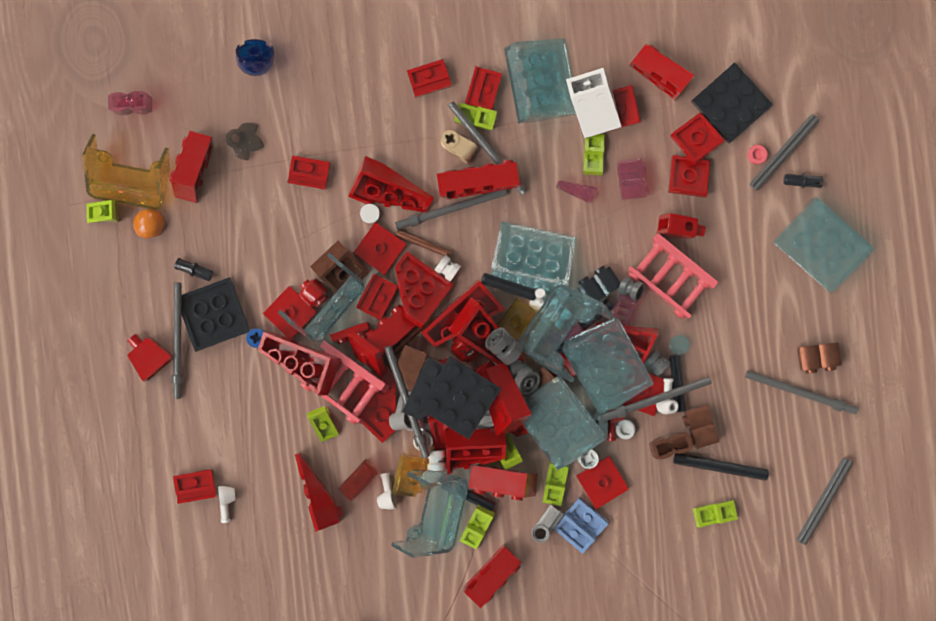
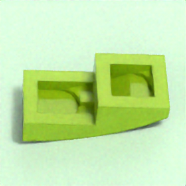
M458 103V107L475 128L493 130L497 111ZM455 115L454 122L462 124Z
M605 134L585 138L584 175L602 176Z
M549 462L542 503L562 505L569 465Z
M734 500L693 508L696 527L698 528L738 519Z
M477 505L459 541L477 550L495 513Z

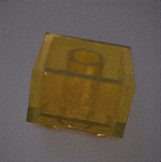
M516 298L497 326L498 328H504L511 334L512 338H515L523 346V350L530 355L552 322Z
M405 453L400 454L392 490L393 495L416 497L417 493H421L423 482L419 480L421 474H425L427 465L426 462H423L424 459L422 457Z

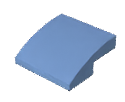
M579 497L562 516L554 530L583 554L609 524V521Z

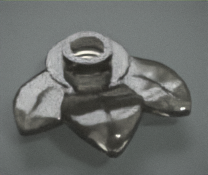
M243 123L238 129H232L226 134V143L233 148L236 157L241 160L248 161L250 152L258 151L264 147L262 140L255 135L258 129L257 124ZM233 135L239 137L238 142L232 140Z

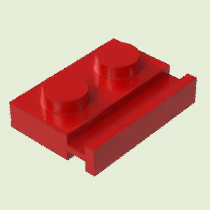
M443 59L407 70L415 98L452 87Z
M475 66L465 104L492 110L502 73Z
M292 155L287 183L326 190L331 163Z
M373 273L356 308L381 321L399 286Z
M213 469L173 476L177 504L217 497Z

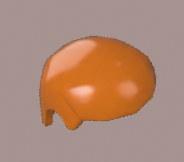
M142 210L133 219L134 231L139 237L145 239L160 236L165 228V219L161 213L155 210Z

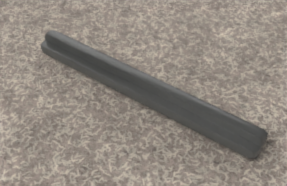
M812 114L806 119L752 180L750 186L757 191L819 122L815 115Z
M846 458L841 460L799 533L797 541L803 545H806L853 465L850 460Z

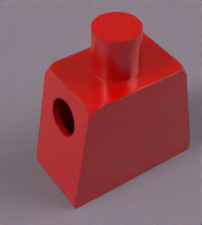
M674 213L659 216L657 233L662 236L692 239L696 236L703 237L705 235L706 226L698 224L697 218Z
M134 334L127 340L133 347V350L127 356L143 382L149 381L173 360V355L151 337H147L142 341L137 334Z

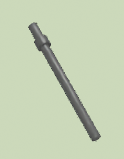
M454 101L451 102L448 107L493 162L496 165L502 164L503 160L456 103ZM523 185L516 188L521 195L527 191Z
M506 190L490 192L420 215H410L407 219L395 222L397 230L410 225L414 227L420 225V222L506 196L507 193Z
M174 282L173 375H171L173 399H181V384L183 383V375H181V282Z
M392 345L384 347L405 406L409 394ZM408 415L415 435L413 437L415 444L419 446L422 458H427L430 454L425 443L427 441L425 434L422 433L418 420Z
M748 370L746 371L745 378L831 406L832 409L840 412L843 410L855 415L858 412V407L846 404L843 400L837 398L834 400Z
M706 377L627 406L621 405L615 407L613 411L601 414L603 422L616 417L619 419L633 411L710 385L712 381L710 377Z

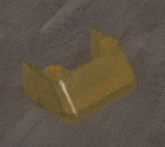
M92 134L82 154L87 194L99 200H115L121 204L153 210L160 209L164 202L170 172L169 148L164 149L159 161L152 162L150 170L114 164L113 157L109 152L97 149L96 135Z

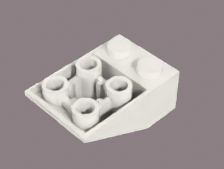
M604 68L566 79L584 138L622 127L609 77Z

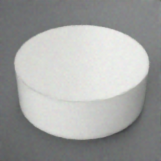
M367 204L362 207L360 216L365 223L373 224L379 219L380 212L375 205Z
M623 420L616 424L615 432L618 437L629 439L635 433V426L631 421Z

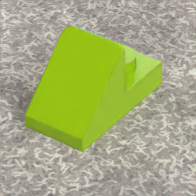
M115 200L86 204L87 223L118 222V203Z
M322 406L306 413L321 443L339 435L328 408Z
M508 433L505 434L506 459L500 460L505 470L523 461Z

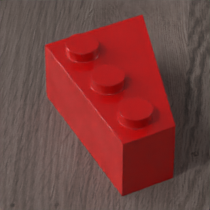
M647 44L643 46L629 65L674 101L694 77V74L661 54L657 48Z
M189 131L188 136L184 137L182 141L183 149L181 154L178 153L176 157L175 171H171L169 181L172 184L175 198L197 203L196 191L198 186L203 184L204 180L201 178L204 169L207 168L213 149V140L211 136Z
M400 304L391 311L393 315L390 318L385 316L378 323L380 327L375 331L371 329L363 336L380 350L382 357L386 354L384 347L392 345L393 348L416 326L405 317L403 306Z
M596 322L588 339V345L641 369L658 336V329Z
M502 363L486 368L481 376L501 387L500 392L489 407L491 419L498 437L517 430L529 418L531 412L506 364Z
M495 428L475 429L470 439L454 430L445 431L447 475L452 474L455 469L463 467L464 470L470 469V465L482 463L484 465L506 459L505 434L497 437Z
M471 465L468 488L475 489L474 493L486 494L487 491L493 492L495 497L504 498V495H510L513 500L523 501V498L535 496L538 473H525L519 470L513 471L498 467Z
M503 544L464 585V593L479 608H482L494 597L493 594L507 583L506 579L511 574L514 575L521 568V560Z

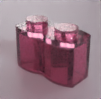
M134 91L129 94L115 92L108 95V109L117 115H129L133 112L136 114H148L152 112V98L147 93L141 91Z
M641 158L618 161L617 171L621 201L645 198L646 193H649L648 182H644L643 174H646L645 162L642 163Z

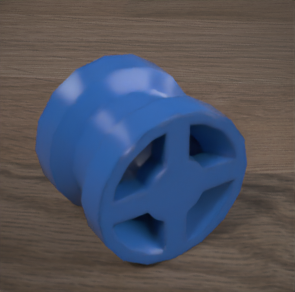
M261 329L250 330L246 336L247 343L251 347L258 348L265 331Z

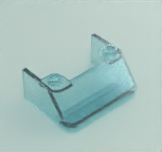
M330 253L327 256L347 272L350 277L307 328H303L283 311L280 310L278 312L293 328L312 342L322 340L365 289L364 282Z
M558 285L553 288L519 343L523 346L522 351L540 365L560 377L573 382L574 378L563 367L564 358L556 351L576 320L581 323H588L597 313L613 320L614 316L604 303L565 285Z
M433 470L409 471L407 476L419 481L420 487L423 489H428L420 524L414 525L408 530L406 540L392 542L391 546L412 558L448 553L454 548L469 486L468 481L459 476Z

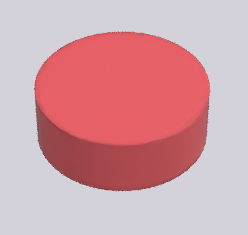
M755 145L749 149L747 157L752 164L759 165L766 161L768 152L764 146Z

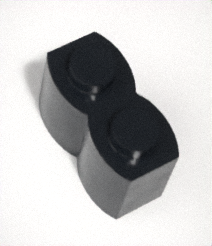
M603 265L594 271L595 276L590 279L586 276L578 282L579 286L576 289L588 307L619 288L620 281L610 266L605 268Z

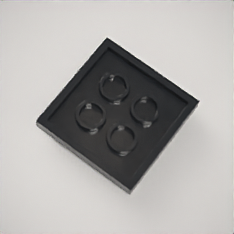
M735 62L691 100L692 104L705 116L728 144L773 106Z
M231 277L182 295L181 315L195 352L250 331Z
M449 356L418 405V408L467 439H470L500 392L501 387Z

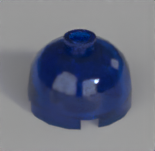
M249 39L244 41L243 45L240 46L239 44L237 46L235 56L237 65L243 73L250 76H261L272 68L275 52L272 45L271 47L266 45V41Z

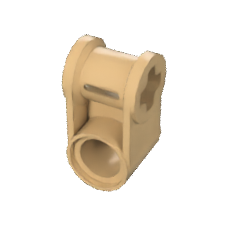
M453 130L445 131L442 135V147L468 164L478 146ZM453 137V142L447 144L446 138Z

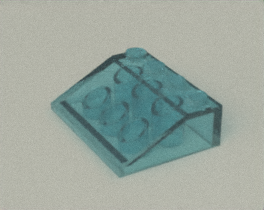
M564 39L514 42L504 48L518 124L576 115L566 79L571 78Z
M817 197L811 199L773 241L830 293L861 265L875 249Z
M501 222L490 274L535 290L543 289L545 294L564 297L568 287L576 237Z
M618 317L565 340L562 350L599 414L618 407L654 383Z
M560 375L541 385L533 393L523 396L531 415L522 425L557 470L571 464L607 439V436Z

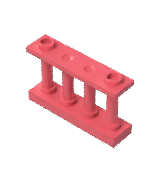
M657 233L651 240L654 243L652 250L636 269L632 266L627 269L630 273L628 276L633 278L635 282L645 283L646 287L675 309L673 313L679 318L688 319L692 316L687 312L689 307L704 289H713L718 284V281ZM664 251L669 255L668 261L655 277L649 281L642 273L658 253ZM679 263L684 267V272L665 294L656 286L674 264L677 265ZM695 276L699 280L698 285L681 306L672 300V297L689 277Z
M324 340L320 345L325 350L324 352L341 358L330 391L345 370L348 371L350 368L355 373L353 374L354 378L337 401L329 395L322 397L347 415L346 419L354 425L356 423L363 425L365 421L359 415L376 392L378 393L379 390L386 392L390 386ZM365 379L370 383V388L353 412H351L343 405L360 381L363 382ZM301 383V386L304 389L308 390L309 392L311 391V389L308 386H305Z

